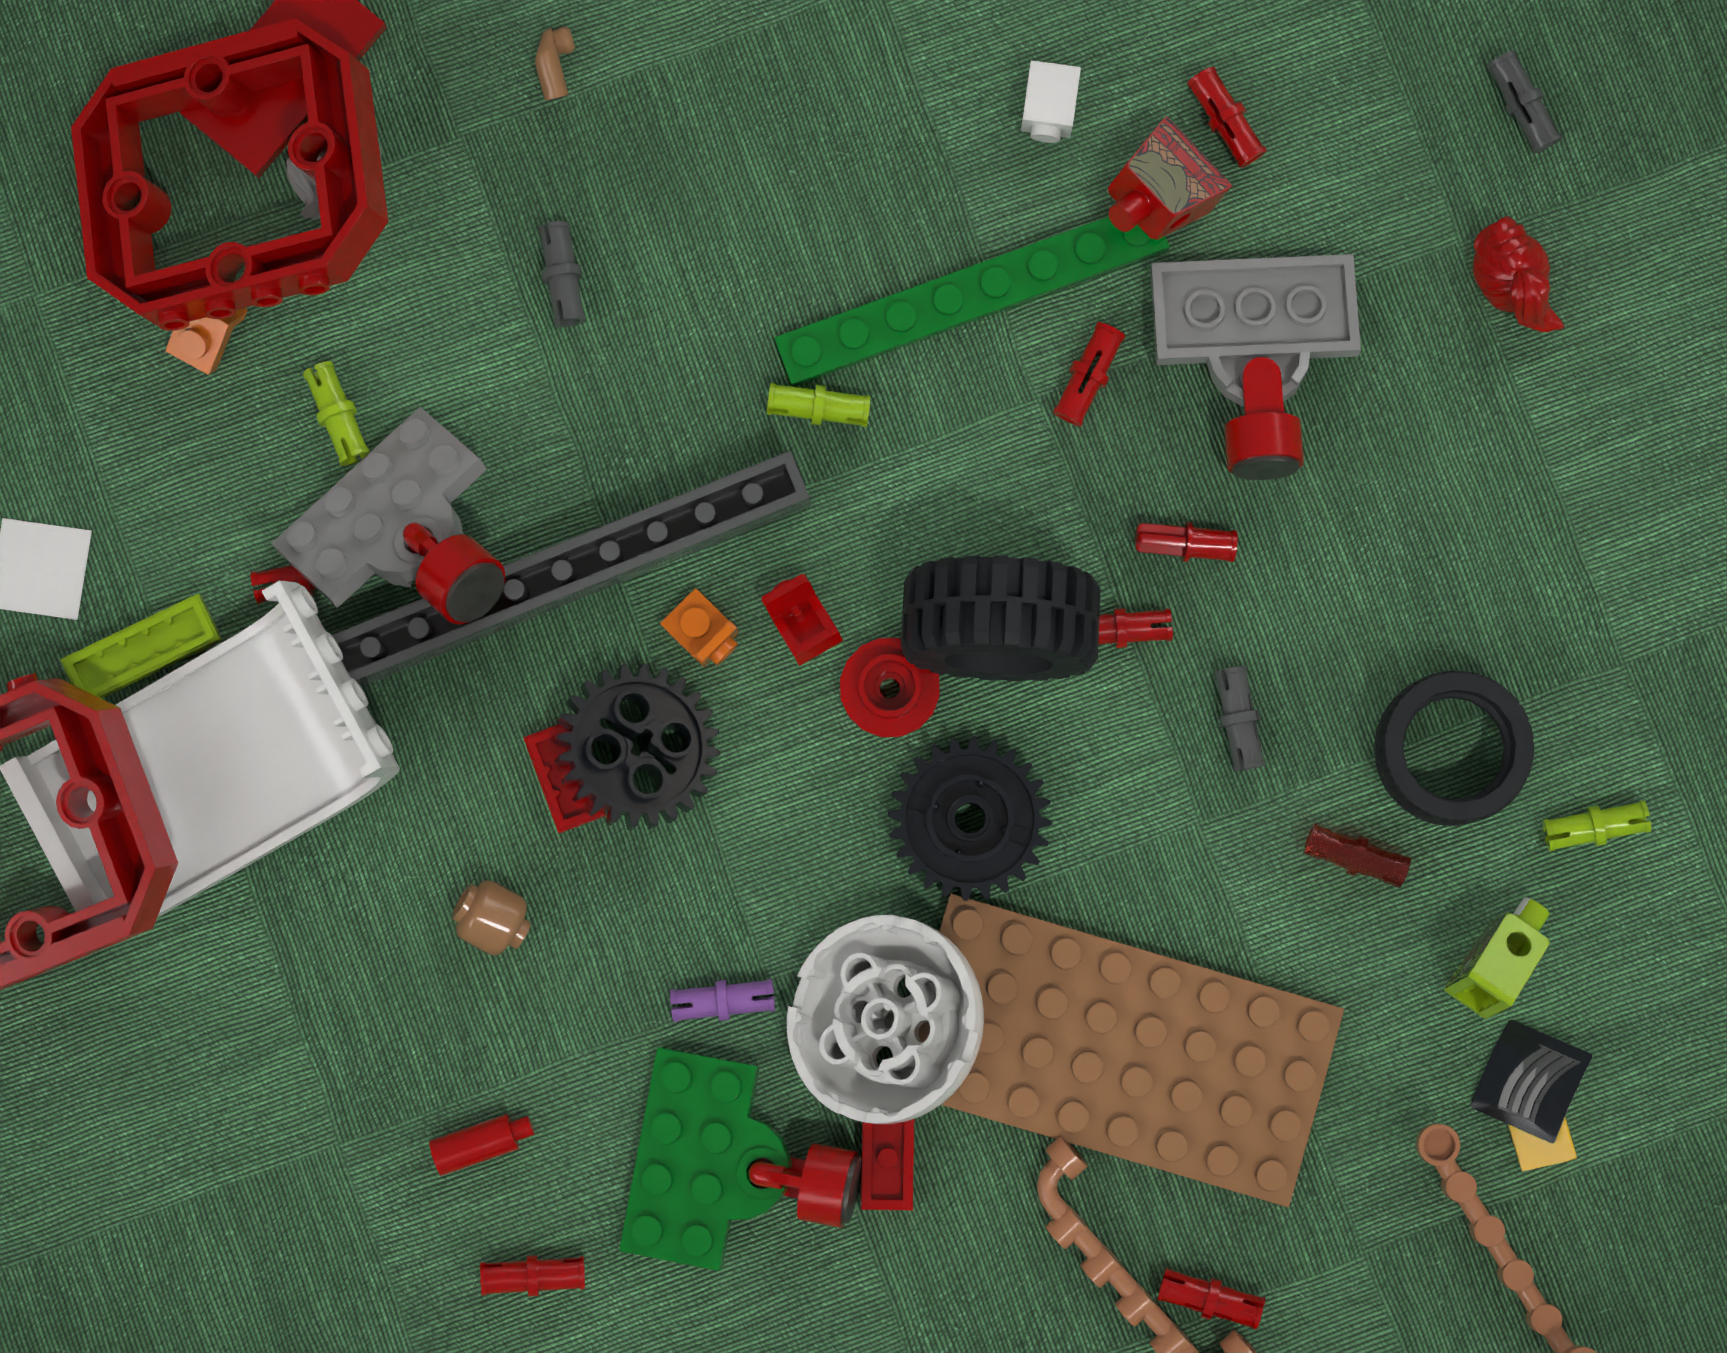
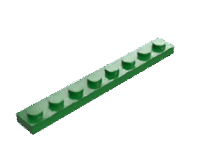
M1108 216L776 336L774 340L790 384L795 387L1165 253L1169 250L1170 246L1166 236L1158 240L1152 239L1138 225L1128 232L1120 231L1113 225Z

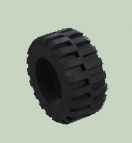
M975 555L965 556L964 558H940L937 562L927 561L922 563L921 566H915L904 581L901 651L906 660L922 670L929 669L933 673L941 675L950 674L953 677L959 678L969 677L989 681L1007 680L1022 682V680L1047 681L1051 678L1064 679L1069 678L1070 675L1078 676L1084 674L1085 671H1089L1098 659L1101 589L1094 577L1088 572H1083L1080 568L1063 566L1062 563L1054 561H1038L1036 558H1009L1008 556L993 555V557H980Z

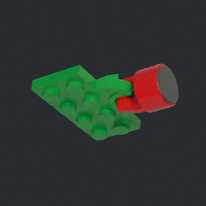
M657 1047L619 1251L721 1271L724 1264L731 1220H748L767 1213L784 1196L798 1199V1220L843 1228L845 1224H849L855 1209L861 1178V1157H858L857 1151L817 1143L811 1144L806 1160L791 1157L783 1140L785 1138L770 1124L751 1117L760 1066Z

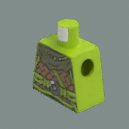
M1523 898L1513 914L1506 912L1491 921L1443 990L1484 1019L1510 1008L1550 944L1548 938L1539 932L1550 915L1549 911L1538 902L1530 898Z

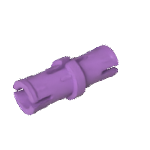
M772 979L727 985L726 980H719L715 982L716 986L670 989L671 1005L681 1003L693 1004L673 1007L671 1009L673 1022L719 1016V1021L730 1020V1015L764 1011L775 1012L774 996L753 998V996L773 994Z

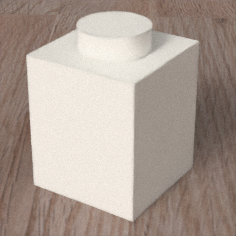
M1031 60L1021 132L1031 133L1030 137L1032 139L1047 143L1059 142L1061 137H1071L1081 67Z

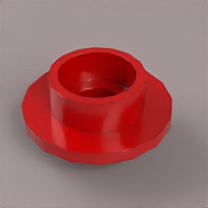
M878 638L860 646L847 660L840 677V699L848 717L861 730L880 738L903 737L919 730L933 715L940 697L939 674L933 673L929 669L922 670L915 667L914 664H910L901 651V638ZM886 680H893L900 687L899 693L893 698L884 697L880 692V686Z

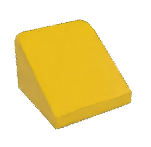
M1566 1118L1563 1120L1554 1143H1549L1507 1124L1522 1172L1577 1159Z

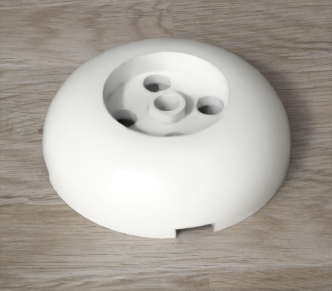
M895 915L865 917L850 922L828 935L817 945L802 965L797 975L801 977V980L796 990L793 1007L788 1006L787 1011L788 1045L795 1068L809 1091L827 1108L838 1114L865 1123H900L915 1119L934 1110L953 1095L964 1082L975 1063L982 1041L984 1028L983 999L979 983L968 960L959 948L941 932L919 921ZM906 977L905 986L911 992V995L906 998H902L897 990L899 981ZM929 1021L930 1034L927 1040L922 1042L918 1035L919 1028L924 1022ZM887 1046L891 1049L893 1057L882 1060L879 1066L876 1060L877 1053L881 1048Z

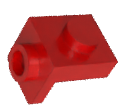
M800 574L793 579L780 582L771 592L761 598L771 620L799 666L843 641L838 629L820 602L805 574Z

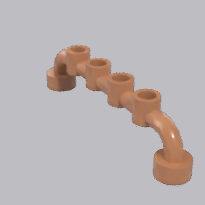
M1432 1123L1423 1127L1419 1131L1415 1142L1418 1155L1425 1162L1435 1166L1442 1178L1441 1189L1443 1194L1448 1199L1458 1202L1470 1221L1469 1232L1472 1239L1486 1246L1498 1264L1497 1275L1499 1281L1505 1287L1514 1290L1525 1306L1528 1326L1545 1337L1554 1353H1597L1586 1346L1573 1344L1561 1326L1562 1315L1560 1311L1545 1301L1534 1284V1273L1531 1266L1527 1262L1518 1259L1505 1239L1504 1224L1500 1219L1489 1214L1476 1194L1477 1184L1475 1179L1469 1173L1461 1171L1455 1161L1460 1151V1140L1457 1133L1451 1127L1439 1123Z
M1059 1136L1045 1149L1050 1159L1040 1171L1037 1182L1039 1201L1052 1218L1045 1226L1046 1229L1064 1249H1067L1074 1242L1083 1252L1087 1259L1080 1264V1267L1099 1288L1109 1281L1122 1297L1114 1304L1131 1325L1136 1327L1141 1321H1144L1157 1336L1149 1343L1156 1353H1200L1187 1335L1160 1309L1152 1296L1125 1270L1117 1257L1091 1232L1083 1219L1060 1197L1057 1189L1059 1179L1066 1174L1071 1180H1074L1088 1165L1070 1143L1065 1142L1062 1136ZM1236 1329L1219 1342L1224 1353H1257Z

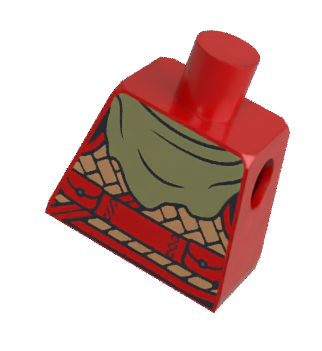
M1166 116L1109 185V195L1116 201L1109 209V218L1120 231L1128 232L1138 225L1150 238L1158 240L1209 214L1230 190L1232 185Z

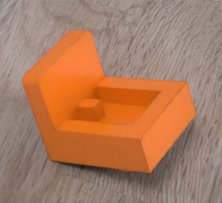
M246 308L237 309L234 316L224 319L206 317L190 321V325L187 328L172 332L165 352L210 375L218 368L233 328L245 319L248 310Z

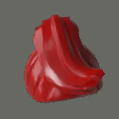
M1504 216L1483 229L1474 241L1476 253L1473 261V273L1477 285L1489 303L1500 311L1513 312L1518 324L1539 332L1562 330L1565 326L1550 308L1548 301L1550 293V264L1545 249L1535 238L1526 234L1523 224H1518L1510 216Z

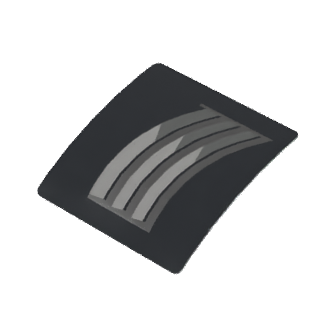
M1509 1020L1487 1063L1473 1097L1471 1107L1549 1143H1554L1571 1101L1593 1056L1591 1053L1514 1020Z

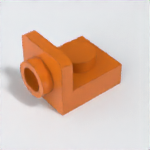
M696 588L660 623L703 668L711 660L718 666L738 646V643L733 639L739 633L738 628Z

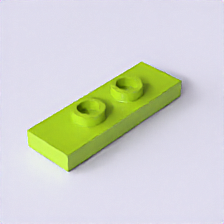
M196 594L60 659L72 685L102 699L223 640L202 595Z

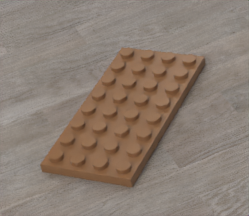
M950 893L939 932L959 948L975 973L983 999L984 1028L980 1049L968 1076L954 1094L941 1105L1057 1139L1059 1136H1062L1064 1141L1285 1207L1290 1206L1344 1008L972 899L963 901L962 896ZM929 1021L924 1022L919 1028L918 1035L922 1042H925L930 1034Z

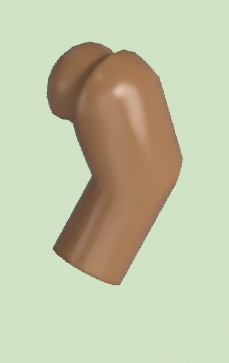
M565 26L557 30H552L551 27L544 31L537 49L535 67L545 100L569 94L559 55L573 52L575 45L570 28Z

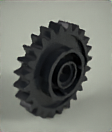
M973 736L969 742L968 749L965 750L960 748L955 738H951L949 752L945 754L936 745H932V761L926 762L916 756L914 763L918 774L912 775L902 772L900 777L908 786V789L906 791H892L891 794L895 800L902 804L901 809L888 812L889 818L901 823V827L889 833L890 838L901 839L905 842V845L896 853L897 858L911 856L914 862L910 866L908 874L913 875L919 871H924L927 875L923 887L926 889L936 881H940L942 883V897L945 898L954 887L960 888L963 901H968L974 888L979 889L984 900L989 899L990 886L992 884H996L1004 893L1008 892L1009 884L1007 877L1012 875L1016 879L1024 881L1026 876L1021 867L1022 864L1025 862L1037 866L1040 863L1036 855L1033 854L1032 848L1047 847L1049 843L1038 834L1039 829L1052 825L1051 820L1039 815V810L1050 805V800L1036 798L1035 792L1043 785V780L1028 781L1026 775L1030 771L1032 764L1029 762L1020 767L1014 766L1013 761L1016 750L1012 749L1005 756L1001 757L997 754L998 747L995 740L984 751L979 749L977 738ZM974 805L982 811L984 825L978 832L965 833L957 827L955 813L960 807Z

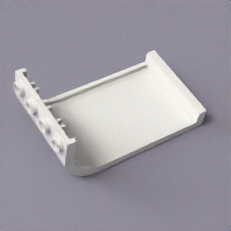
M278 581L262 590L266 600L279 602L265 616L233 637L116 704L123 713L178 860V866L158 917L358 803L390 781L400 770L392 755L393 746L385 731L379 725H376L367 709L368 701L365 693L356 680L348 674L341 661L343 655L339 645L332 635L325 631L316 615L318 609L314 599L308 590L299 583ZM54 740L29 756L14 757L2 764L0 770L75 911L77 912L114 897L90 829L70 827L58 814L56 806L57 793L62 784L71 778L57 741ZM90 790L87 797L88 805L92 811H95L96 797Z

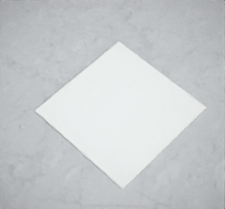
M2 518L0 530V609L78 620L92 531Z

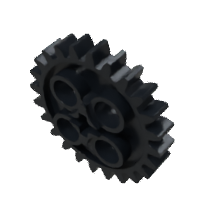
M643 663L637 669L635 677H632L628 666L622 664L617 669L616 680L605 669L597 675L600 688L587 680L580 686L585 699L572 695L566 702L575 715L562 714L557 720L560 725L569 730V732L558 734L553 740V743L567 747V752L559 755L554 760L555 764L570 765L571 771L564 776L561 782L562 784L577 782L580 788L572 798L574 802L582 800L587 796L592 800L588 815L592 816L602 808L608 810L606 823L609 826L614 824L620 815H624L627 830L634 829L640 817H643L648 829H653L658 825V813L661 814L668 824L672 823L677 819L675 805L682 811L689 812L695 807L689 794L701 798L708 792V789L699 779H712L717 774L714 768L706 764V761L715 759L721 754L720 750L707 746V741L719 734V729L704 728L703 722L713 714L712 709L697 712L694 706L702 694L696 692L688 697L682 694L686 684L685 678H681L673 686L667 684L668 669L663 668L655 678H650L648 665ZM630 700L639 707L641 711L640 722L631 723L621 716L619 711L621 701ZM600 719L607 720L615 731L603 728L600 725ZM667 729L677 732L682 739L681 752H671L665 748L661 740L663 730ZM636 737L644 741L641 747L643 752L639 756H635L630 752L633 747L632 741ZM603 741L611 747L613 751V761L611 764H602L593 757L591 753L592 742ZM661 763L671 765L675 770L674 774L667 773ZM636 770H644L653 777L655 789L652 794L640 792L635 787L633 775Z

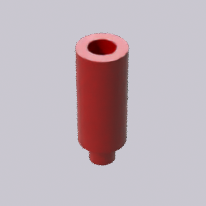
M505 1114L429 1140V1146L439 1175L442 1176L519 1150L518 1141L534 1136L535 1132L529 1116L511 1121L510 1116Z

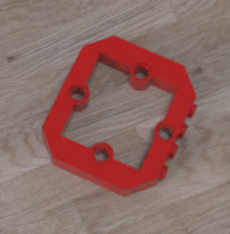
M297 18L111 68L71 126L87 279L162 330L176 331L185 329L190 325V321L206 317L211 319L229 318L236 314L237 309L253 305L257 307L276 306L283 302V298L297 294L320 295L330 290V286L348 282L389 222L369 69L349 52ZM303 78L308 122L299 126L293 132L288 142V154L291 162L297 168L316 181L321 228L248 247L237 242H226L217 246L210 253L209 257L155 270L151 234L159 231L167 223L171 215V202L169 196L161 188L145 178L139 122L202 105L216 115L232 117L240 113L248 105L252 92ZM222 80L221 84L214 90L216 84ZM327 148L325 155L317 161L319 153ZM141 197L139 204L133 209L135 202ZM245 267L243 275L235 281L238 272Z
M36 673L25 675L6 683L9 692L0 695V753L4 745L49 726L52 727L71 778L62 784L57 793L56 806L58 814L70 827L90 829L114 897L69 914L62 907L50 905L19 912L13 916L6 925L5 941L0 942V990L152 930L178 866L177 857L121 708L60 678L38 680ZM90 790L96 797L95 811H92L88 805L87 797ZM37 924L44 930V943H41L37 937Z

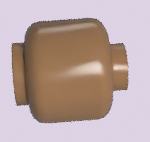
M493 880L482 881L477 886L470 883L457 901L451 915V919L456 921L457 936L492 956L501 954L508 946L517 949L525 939L531 926V922L524 919L527 912L525 899Z

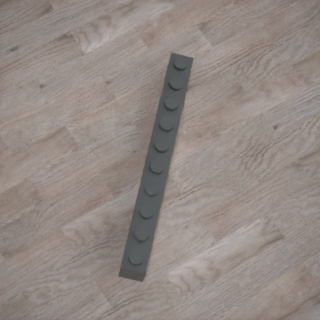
M788 451L504 565L505 583L498 601L486 614L474 621L464 624L451 623L422 598L335 633L332 637L341 649L343 655L341 661L348 674L356 680L360 687H363L810 507V497L791 451Z

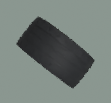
M1442 671L1425 676L1410 684L1389 703L1382 714L1376 730L1374 742L1375 763L1385 789L1405 811L1432 824L1443 826L1467 825L1499 813L1520 793L1533 764L1534 737L1524 708L1504 686L1486 676L1473 672ZM1448 698L1470 701L1485 710L1497 725L1503 745L1501 767L1492 782L1477 794L1460 799L1436 796L1420 786L1408 770L1403 750L1406 730L1416 713L1431 702Z

